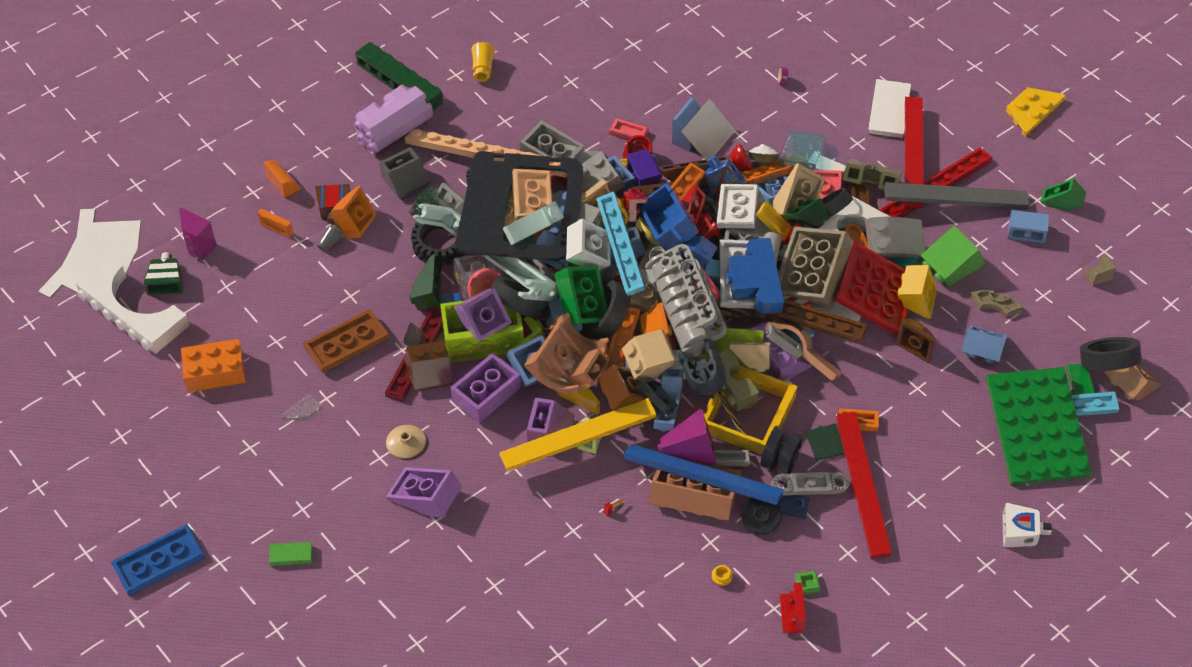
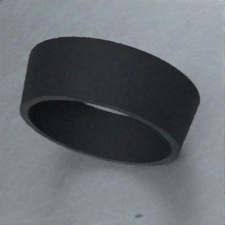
M841 188L825 196L822 202L828 216L831 217L848 206L853 198L845 188Z

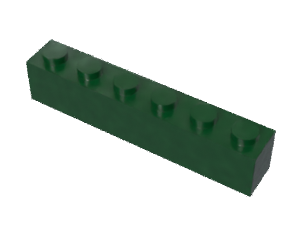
M368 42L355 52L357 65L391 89L395 90L400 85H405L409 88L416 86L425 93L427 98L424 100L426 103L430 102L433 111L443 104V93L439 87L429 83L427 79L422 78L414 70L397 61L391 54H387L379 46Z

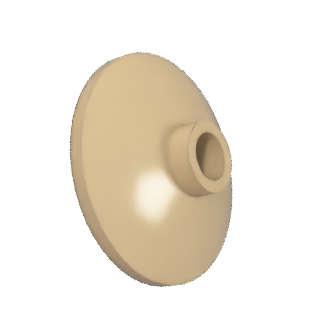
M401 425L394 428L386 439L388 451L399 459H411L418 456L426 445L425 434L420 428L413 425Z

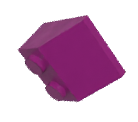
M181 207L179 213L187 251L192 257L204 260L217 246L211 222Z

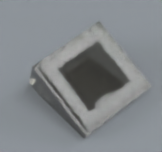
M410 323L403 343L407 346L425 344V333L413 323Z

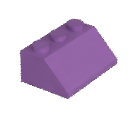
M767 322L751 328L752 330H764L763 342L771 343L770 367L768 370L776 379L786 381L812 367V364L803 358L802 355L797 359L768 339L766 333Z

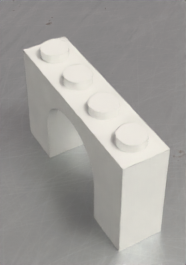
M852 196V202L840 212L831 216L828 221L825 220L819 229L838 231L849 224H857L867 234L866 223L869 218L887 217L888 215Z

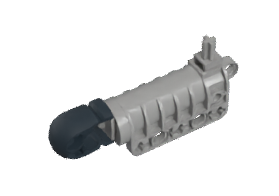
M685 244L677 245L667 251L662 247H655L649 253L650 260L646 263L645 269L640 270L644 285L650 291L656 289L661 297L681 348L678 358L691 388L701 395L717 393L724 386L727 376L725 366L714 341L726 334L727 327L704 271L698 260L694 258L692 251ZM684 250V255L687 260H683L680 253L681 251ZM690 265L694 266L692 271L690 270ZM695 280L697 282V286L693 285ZM702 296H705V297H706V301H705V302L702 300V299H703ZM707 311L710 313V317L706 316ZM715 321H716V323L718 324V326L720 327V328H719V330H720L719 332H716V331H715L716 328H715V326H714V324H713V323H715ZM708 354L711 358L709 362L702 359L696 362L697 367L695 369L690 361ZM695 371H696L697 373L700 372L701 376L698 377V375L695 373Z

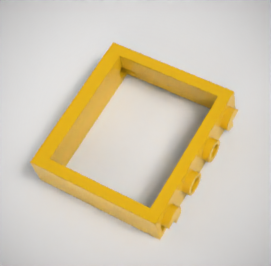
M739 366L738 374L731 376L733 379L741 381L750 378L757 389L783 398L763 441L713 423L722 405L716 393H714V399L710 398L707 405L708 411L704 415L713 438L762 455L773 428L776 425L783 426L796 398L797 386ZM720 391L721 395L725 399L726 395L723 391Z

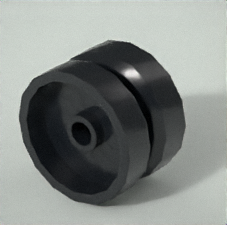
M776 425L771 431L764 447L760 466L772 470L777 465L778 474H790L799 457L804 438L803 435L792 432L787 437V430Z

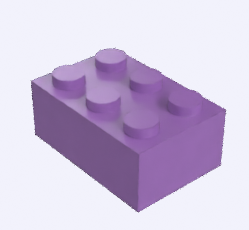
M492 353L450 387L452 401L480 423L521 389L520 374Z

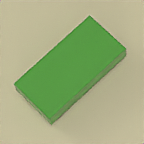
M312 542L270 544V566L312 563Z

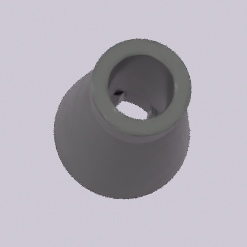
M335 225L327 227L317 247L321 251L326 252L342 239L343 232Z

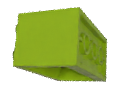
M465 301L440 304L445 343L450 363L485 359L492 353L498 357L507 356L509 349L524 339L520 313L506 306L504 308L510 320H515L516 325L505 326L480 341L469 331L448 334V329L465 327L454 308Z

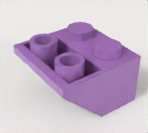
M535 397L527 427L528 442L573 426L575 415L555 400Z

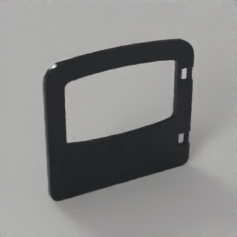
M488 151L477 152L474 155L456 236V251L464 254L546 261L564 259L567 255V227L578 221L583 188V166L581 162L573 158L564 157L552 158L551 156L502 154ZM494 158H504V161H494ZM550 162L560 163V166L550 165ZM513 169L558 171L568 174L567 193L563 211L564 218H562L559 232L553 245L525 243L511 245L510 242L503 240L506 210L513 185Z

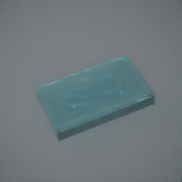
M791 130L780 158V164L795 167L799 163L808 169L815 170L826 141V135Z

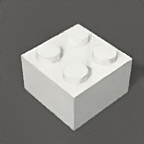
M583 218L567 227L566 260L578 266L598 265L599 271L610 265L611 244L605 229Z

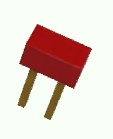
M623 498L613 504L610 502L606 503L603 512L607 516L612 514L614 508L623 504V502H620Z

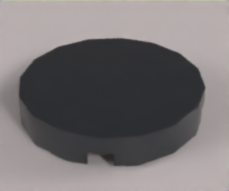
M751 497L743 505L741 516L744 525L750 532L763 536L771 534L778 529L782 523L783 512L779 503L775 505Z

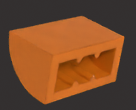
M269 160L263 162L266 177L284 198L300 191L299 185L278 161Z

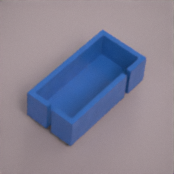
M668 182L647 197L648 203L637 204L655 239L665 251L682 244L683 241L687 242L693 239L699 233L681 199Z

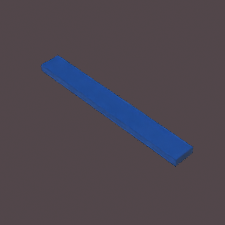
M631 444L624 452V459L775 505L778 504L783 496L784 489Z

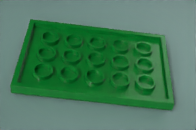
M1065 367L986 375V383L1010 485L1091 476L1092 472Z

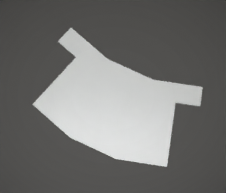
M80 209L77 237L63 265L38 292L51 297L61 285L78 292L76 283L109 257L122 265L126 274L138 248L141 220L93 222L95 209Z

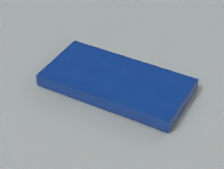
M185 524L111 561V564L128 596L204 559L205 555L189 526Z

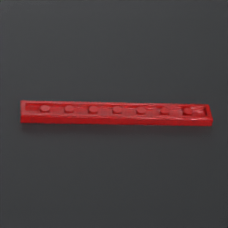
M905 96L904 100L905 184L923 185V98ZM904 202V207L923 208L924 203Z
M979 147L924 181L923 185L954 186L992 162L993 157ZM892 201L879 209V211L890 217L902 218L917 208L904 207L903 201Z
M856 411L836 414L835 418L870 558L891 556L892 552Z

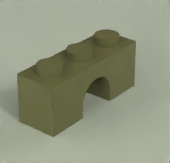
M849 159L846 164L843 180L857 184L871 183L879 186L878 189L884 190L885 182L900 183L902 171Z
M729 348L719 352L727 376L726 382L720 391H723L726 395L728 404L733 406L736 412L757 404L759 391L751 379L747 378L739 381L731 377L738 374L740 364L732 350Z

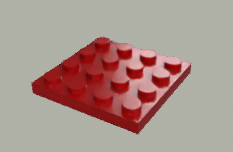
M853 240L834 301L898 337L900 322L902 319H906L908 309L903 306L902 300L898 297V289L902 286V274L905 273V269Z

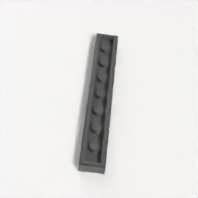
M885 182L884 185L886 201L1028 209L1029 207L1027 191Z

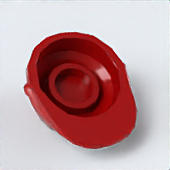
M643 135L631 137L625 144L622 154L623 159H627V154L648 149L650 155H652L653 146L651 140Z
M740 143L737 144L729 155L732 163L739 171L754 169L743 146Z

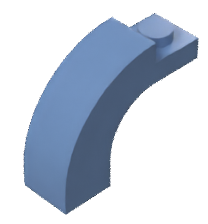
M675 369L664 371L661 388L678 405L673 411L670 410V412L664 414L658 408L653 429L668 432L676 427L684 371Z

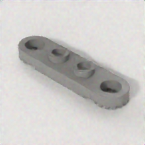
M842 472L781 473L776 475L771 482V486L780 488L777 481H783L786 484L787 488H783V495L841 494L849 486L848 477L846 478V475H843ZM834 479L840 480L843 486H836Z

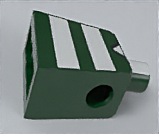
M162 253L161 259H152L150 261L144 279L147 295L183 293L180 266L178 260L172 258L170 253Z

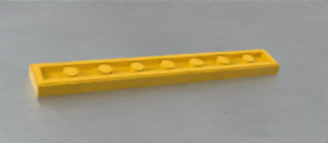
M645 399L499 452L500 458L506 471L509 472L656 418V412L649 399Z

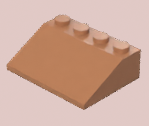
M700 464L740 477L742 471L737 469ZM657 469L651 482L649 503L658 507H669L677 511H687L699 516L705 515L714 517L717 520L729 521L736 493Z

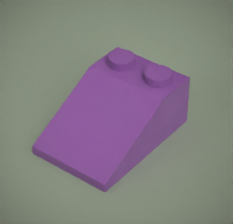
M405 467L386 498L389 501L427 516L444 517L462 486L452 470Z

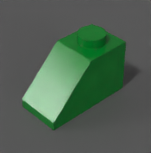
M1075 178L1043 189L1040 202L1044 205L1070 210L1084 204L1086 191Z

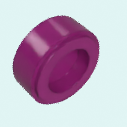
M779 67L778 84H786L788 68Z

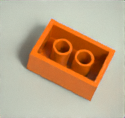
M240 339L181 348L183 379L187 392L246 383L244 357Z

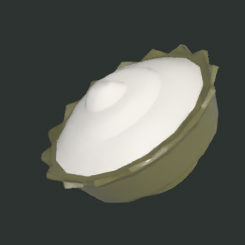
M764 144L746 150L749 159L756 161L755 164L760 166L775 162L781 152L775 151Z

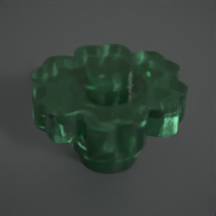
M429 185L423 193H420L415 198L409 214L411 216H420L422 213V209L419 208L420 204L440 206V203L434 199L438 189L433 185Z

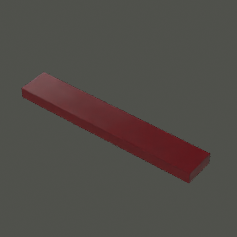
M430 308L410 346L435 342L443 328L441 308ZM404 358L385 391V397L401 402L404 401L412 386Z

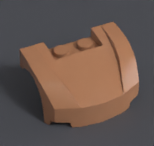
M569 313L558 316L549 328L551 333L537 352L532 353L524 366L545 386L559 392L572 394L593 386L604 373L609 362L606 345L609 343V339L595 340L583 337L573 328Z

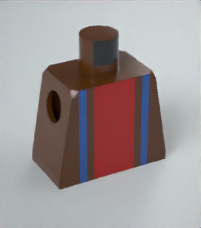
M350 184L315 186L321 218L327 219L329 224L335 225L334 220L330 217L331 211L341 199L351 192Z

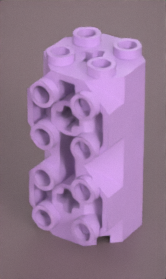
M400 85L384 96L383 105L373 102L370 106L359 111L355 116L356 122L354 124L358 143L364 145L373 155L433 117L432 105L424 100L427 98L425 93L416 86L409 88L405 85Z

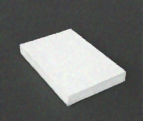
M721 184L717 228H755L758 185Z

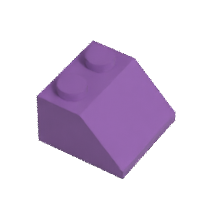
M495 288L487 289L454 307L462 324L478 341L512 323Z

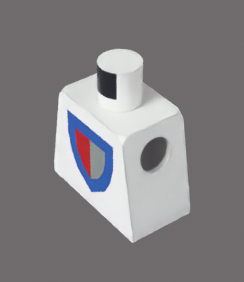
M1010 503L1005 504L1003 511V547L1035 546L1039 541L1040 534L1051 535L1052 524L1040 522V512L1038 510Z

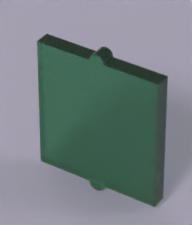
M836 423L823 427L818 426V428L805 431L816 461L827 458L833 459L835 456L844 454Z

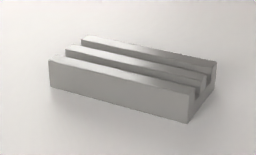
M770 324L766 329L768 339L797 359L802 355L801 344L774 325Z

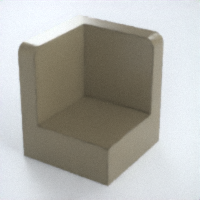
M1106 254L1100 256L1097 266L1086 269L1084 274L1092 286L1112 280L1116 267Z

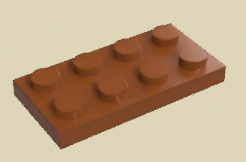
M368 309L303 343V346L319 370L324 373L388 340L389 334L373 312Z

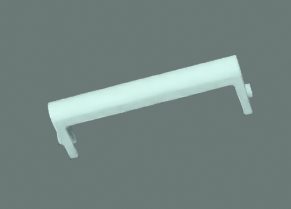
M430 204L419 205V208L422 209V215L413 216L417 222L440 226L450 233L457 235L461 218L459 213L448 207ZM485 255L486 259L530 290L529 292L518 293L523 299L552 301L559 294L557 283L522 258Z

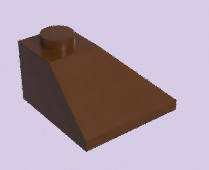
M902 319L896 345L923 361L930 363L936 338L921 323L912 319Z

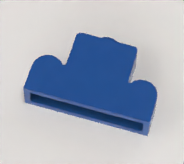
M771 238L750 240L747 243L744 256L729 258L726 273V283L730 284L732 298H755L754 307L762 314L781 313L784 305Z

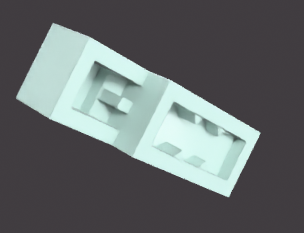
M556 201L511 223L504 227L503 230L510 244L513 245L559 221L564 216Z

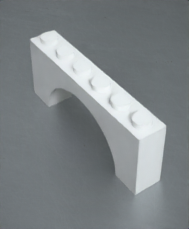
M109 257L76 283L77 294L83 301L87 300L94 310L101 311L107 320L114 321L120 330L128 332V335L133 340L137 339L146 350L150 349L156 354L190 326L187 315L174 305L164 311L152 314L132 312L121 306L116 300V292L123 280L126 279L123 266Z

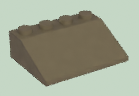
M794 227L778 273L782 295L811 301L813 307L832 309L838 284L853 245L847 232Z

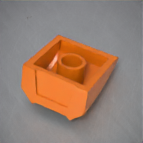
M359 185L341 199L332 209L330 217L343 232V236L353 239L360 238L377 214Z

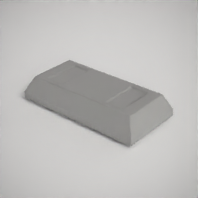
M714 450L717 464L711 466L748 467L751 464L749 450Z

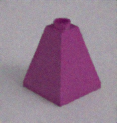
M702 409L660 438L661 444H658L660 453L698 464H717L713 439Z

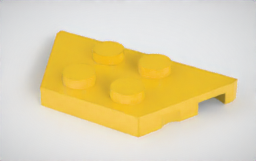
M1027 87L1007 106L1006 112L1013 118L1016 126L1021 127L1023 130L1022 134L1026 137L1064 101L1066 95Z

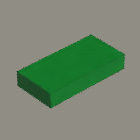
M1067 364L1066 370L1073 395L1095 393L1089 370L1083 368L1081 364Z

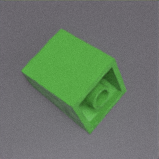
M955 226L920 255L924 261L922 265H929L930 270L935 273L934 277L940 283L944 282L947 286L954 284L985 265L980 250Z

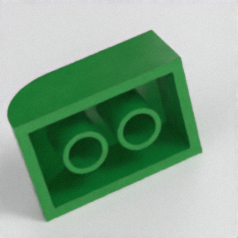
M599 266L566 267L555 273L563 314H570L571 324L600 322L606 314L608 307Z

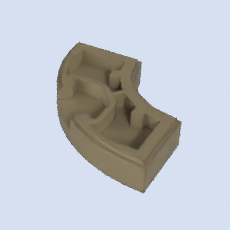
M993 290L971 292L970 297L979 310H995L1005 318L1023 312L1022 305L1007 294L994 293Z

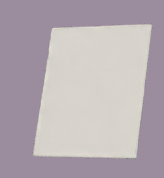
M708 99L681 132L703 158L708 159L717 154L736 130L714 103Z

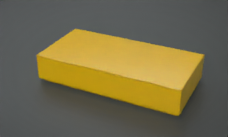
M767 201L762 204L756 214L772 232L779 234L782 240L787 237L792 228Z

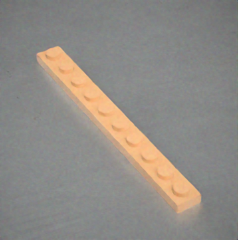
M413 129L405 137L406 144L472 158L479 151L537 155L531 152H522L516 149L469 141L468 139L455 138L449 135L445 136L420 129ZM494 158V161H504V158ZM550 162V165L560 166V163ZM550 171L552 175L567 177L568 175L565 172Z

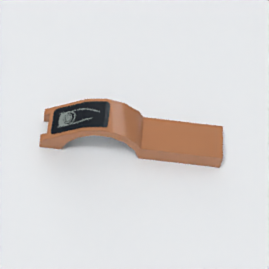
M775 320L767 323V328L772 324L779 330L788 329L795 332L802 341V357L831 381L841 376L842 372L813 349L811 336L805 328L798 324Z

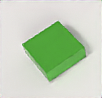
M816 570L795 574L796 583H802L803 595L820 592L821 588Z

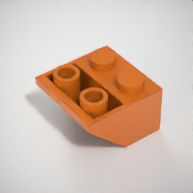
M658 302L639 316L640 334L662 329L672 347L670 337L672 336L671 325L667 323L669 318L662 302Z

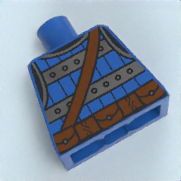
M716 155L707 159L710 168L706 170L705 179L714 202L720 199L721 184H746L747 180L731 160L727 159L720 162Z

